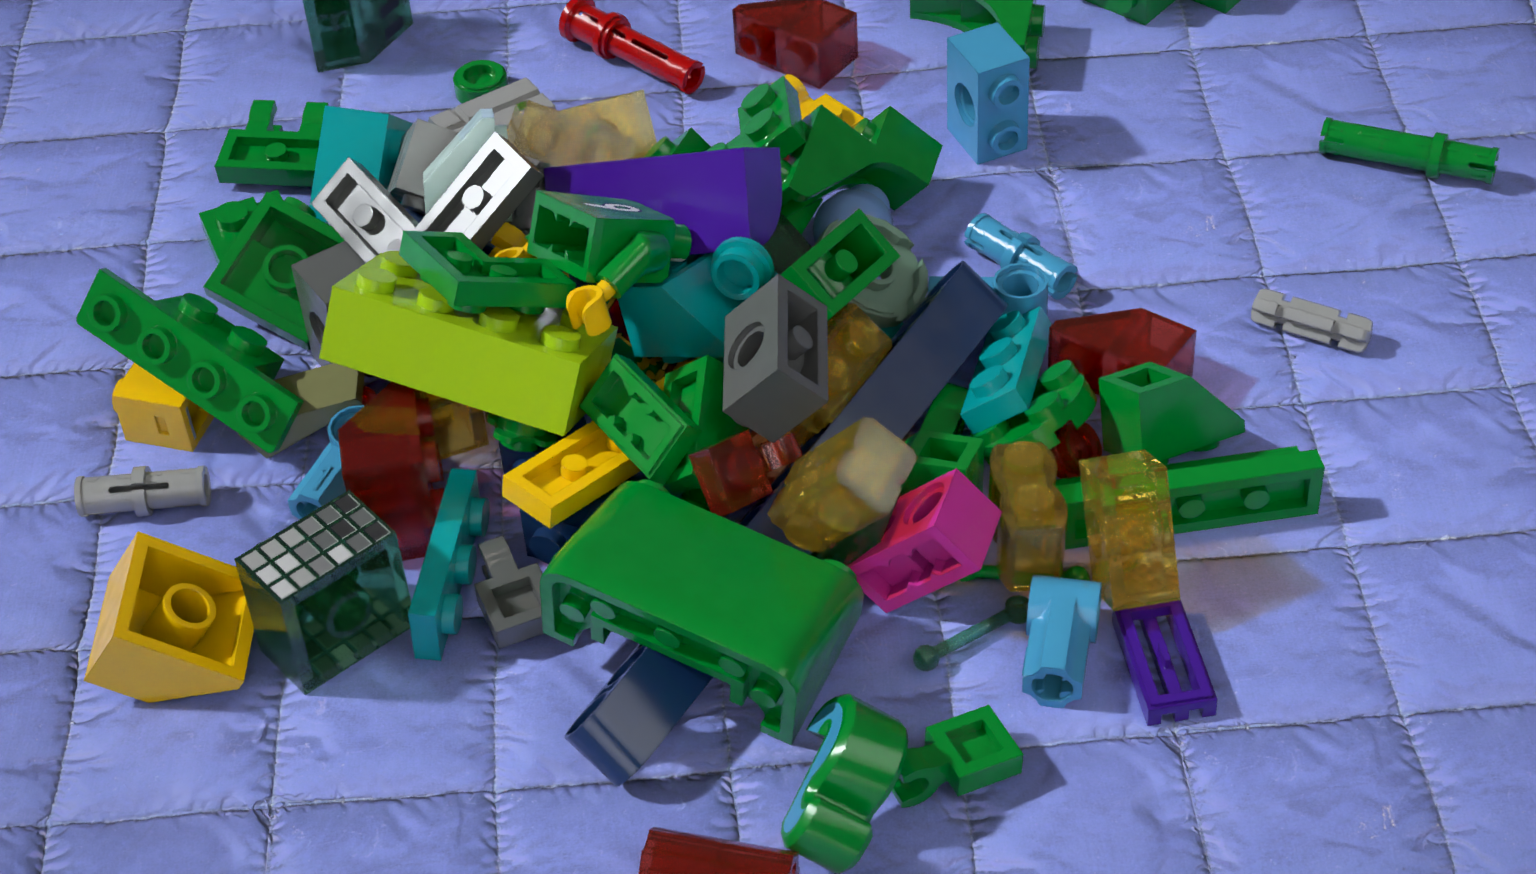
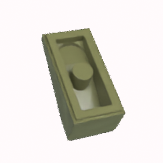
M332 363L275 379V382L304 400L281 448L278 451L267 453L239 433L238 435L266 459L272 457L328 425L331 418L340 410L349 406L362 405L365 373Z

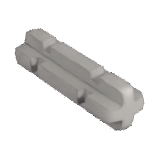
M1267 288L1261 289L1254 299L1251 320L1256 324L1274 329L1278 323L1283 325V332L1331 345L1332 340L1339 341L1338 348L1357 354L1363 353L1370 342L1373 321L1367 317L1348 313L1347 318L1340 316L1341 310L1294 296L1291 302L1286 301L1284 293Z

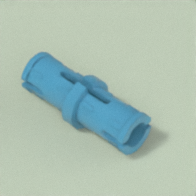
M987 213L977 215L969 223L964 235L968 238L964 241L969 248L994 260L1001 268L1015 263L1032 264L1041 268L1048 278V294L1054 299L1064 298L1074 287L1078 276L1074 274L1078 271L1077 267L1045 250V248L1041 247L1040 241L1028 232L1019 234L1004 226Z

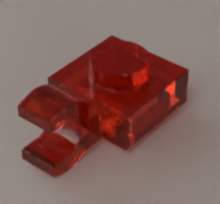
M749 430L728 436L688 455L710 511L719 516L733 513L772 493L773 490L766 473L804 457L794 432L782 436L774 443L767 440L754 445Z

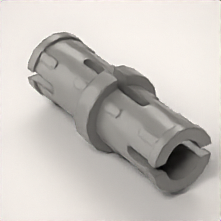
M149 466L133 467L131 474L76 477L74 499L77 513L81 517H87L92 514L135 511L137 517L152 516L153 509L202 505V507L209 506L211 502V482L208 469L205 466L154 472L151 471Z

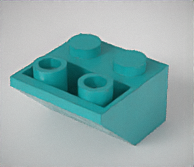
M713 253L688 255L683 262L670 261L668 277L662 283H635L620 299H617L635 357H662L664 363L671 364L682 362L692 357L701 358L709 355L724 363L725 316L745 300L728 298L716 288L711 277Z

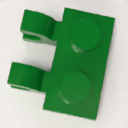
M254 100L246 128L228 130L214 166L219 183L312 187L325 105L329 106V104L326 102H307L303 111L300 129L298 132L283 131L282 125H273L274 116L277 111L275 100Z

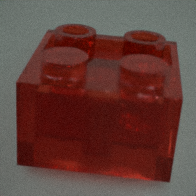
M390 382L338 429L342 476L346 493L351 495L360 504L359 507L351 511V514L364 507L376 518L362 528L354 523V527L357 529L356 534L358 532L362 533L372 543V545L360 551L364 567L425 557L445 490L444 488L433 489L432 484L444 481L438 443L435 444V441L425 443L424 438L435 435L429 397L417 399L415 389L395 382ZM379 521L391 533L375 542L363 529Z

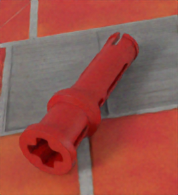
M570 0L561 13L559 19L560 35L570 42L581 41L591 46L593 52L603 59L618 57L642 69L644 72L681 89L685 94L695 92L703 82L705 67L702 66V62L693 60L663 43L632 29L628 19L618 12L608 14L596 8L593 0Z

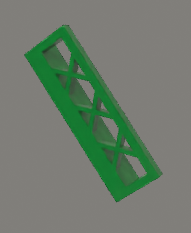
M1297 446L1170 463L1156 469L1134 468L1044 481V497L1061 550L1318 514L1325 467L1317 449L1299 451Z

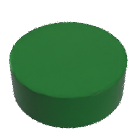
M476 60L466 63L453 76L455 95L462 104L508 85L505 68L499 63L490 60Z

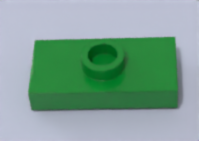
M615 353L579 405L649 480L663 485L668 481L702 432L631 359Z

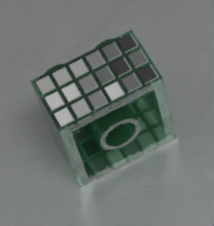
M350 490L315 509L310 514L234 559L260 650L304 695H307L410 629L408 612L411 598L396 532Z

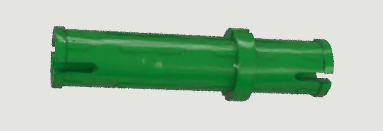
M1326 117L1320 135L1325 136V138L1319 141V153H1331L1426 171V177L1438 179L1440 174L1483 181L1486 184L1493 183L1497 169L1495 161H1498L1500 148L1498 147L1490 148L1448 140V134L1436 132L1434 137L1334 120L1330 117Z

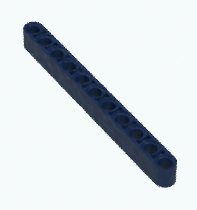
M965 261L958 263L928 293L738 524L811 555L1002 315L1008 303ZM638 644L568 729L565 739L616 787L620 786L633 776L649 759L713 677Z

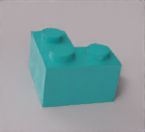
M325 105L309 205L316 213V218L330 225L313 207L311 202L348 157L362 164L387 190L406 131L413 123L391 114Z

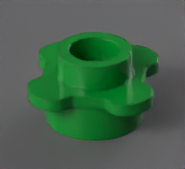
M488 413L487 422L495 427L493 437L511 450L533 452L538 449V446L550 447L557 442V436L551 432Z

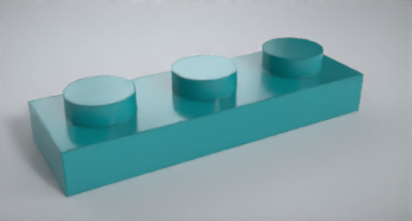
M1041 306L1024 314H1021L1018 310L1011 311L998 318L988 331L960 413L973 435L1029 409L1053 327Z
M451 468L408 612L415 659L441 661L448 635H457L461 627L463 598L460 592L462 584L471 585L474 580L477 561L474 541L476 536L484 537L486 535L490 515L489 499L479 495L477 470Z

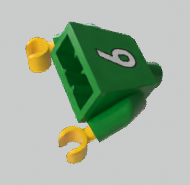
M536 190L530 233L524 237L527 243L523 247H511L499 251L494 257L543 258L549 260L558 269L586 283H598L596 286L585 285L570 291L566 299V307L573 329H578L584 324L589 336H597L608 330L612 324L606 302L612 297L620 299L635 283H662L668 277L670 261L683 262L686 260L691 250L692 239L686 225L676 224L674 218L635 201Z

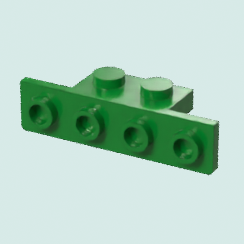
M99 269L76 317L77 324L265 452L272 453L278 451L304 400L274 381L284 358L266 347L267 340L256 331L243 326H235L218 315L217 306L202 296L185 293L180 296L153 300L109 269Z

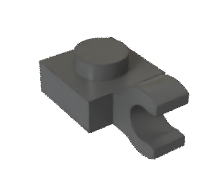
M504 536L478 544L479 551L485 562V565L482 566V571L486 580L474 584L479 607L498 648L501 649L544 634L539 584L543 573L538 563L518 569Z

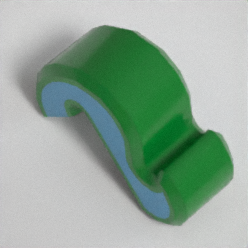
M842 694L827 701L808 725L806 730L823 739V742L781 827V837L786 849L834 874H840L853 868L867 849L873 837L870 821L888 798L900 777L907 758L908 749L907 730L898 719L851 694Z

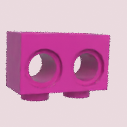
M956 468L865 514L844 564L856 574L857 582L863 589V593L885 613L891 612L981 570L1002 511Z

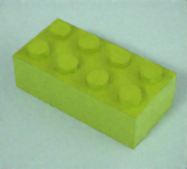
M386 251L380 253L332 286L319 359L565 436L586 414L579 405L609 364L618 327L611 325L604 333L597 336H589L584 324L578 329H573L567 308L563 310L559 308H545L541 314H525L509 307H487L485 312L479 314L461 312L450 307L447 304V300L433 286L421 280L420 274L399 255V251Z

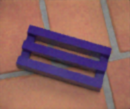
M1180 596L1113 606L1112 624L1147 726L1161 724V718L1164 714L1172 713L1175 722L1188 720L1189 711L1196 709L1200 710L1202 717L1215 716L1218 699ZM1166 616L1192 690L1182 691L1156 617ZM1134 620L1140 621L1165 694H1158L1133 622Z

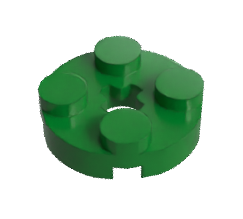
M1064 360L1049 367L1039 377L1028 410L973 435L971 432L970 435L971 437L984 439V460L989 465L993 459L998 468L1016 466L1044 454L1061 443L1054 432L1069 420L1078 429L1094 411L1097 397L1084 375L1078 372L1073 362Z

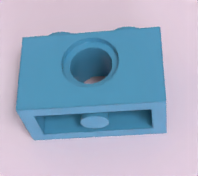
M998 22L947 37V129L977 165L1026 150L1028 144L1030 57Z

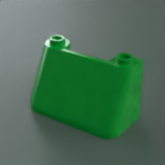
M647 479L626 481L620 484L556 552L539 582L544 634L574 647L582 631L591 628V639L602 644L605 643L612 631L730 684L729 701L743 706L747 697L752 699L765 714L760 725V731L789 745L793 744L862 613L864 599L863 589L857 582L856 574L845 564L832 559L821 560L673 496L659 483Z

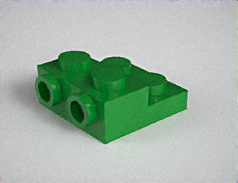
M266 192L203 286L205 294L309 351L310 344L291 265L345 240L332 226L317 219L316 213L302 201L293 197H286L285 200H282Z

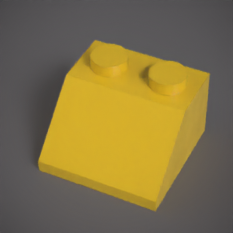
M138 531L109 576L84 681L147 703L239 689L245 679L263 582L252 572Z

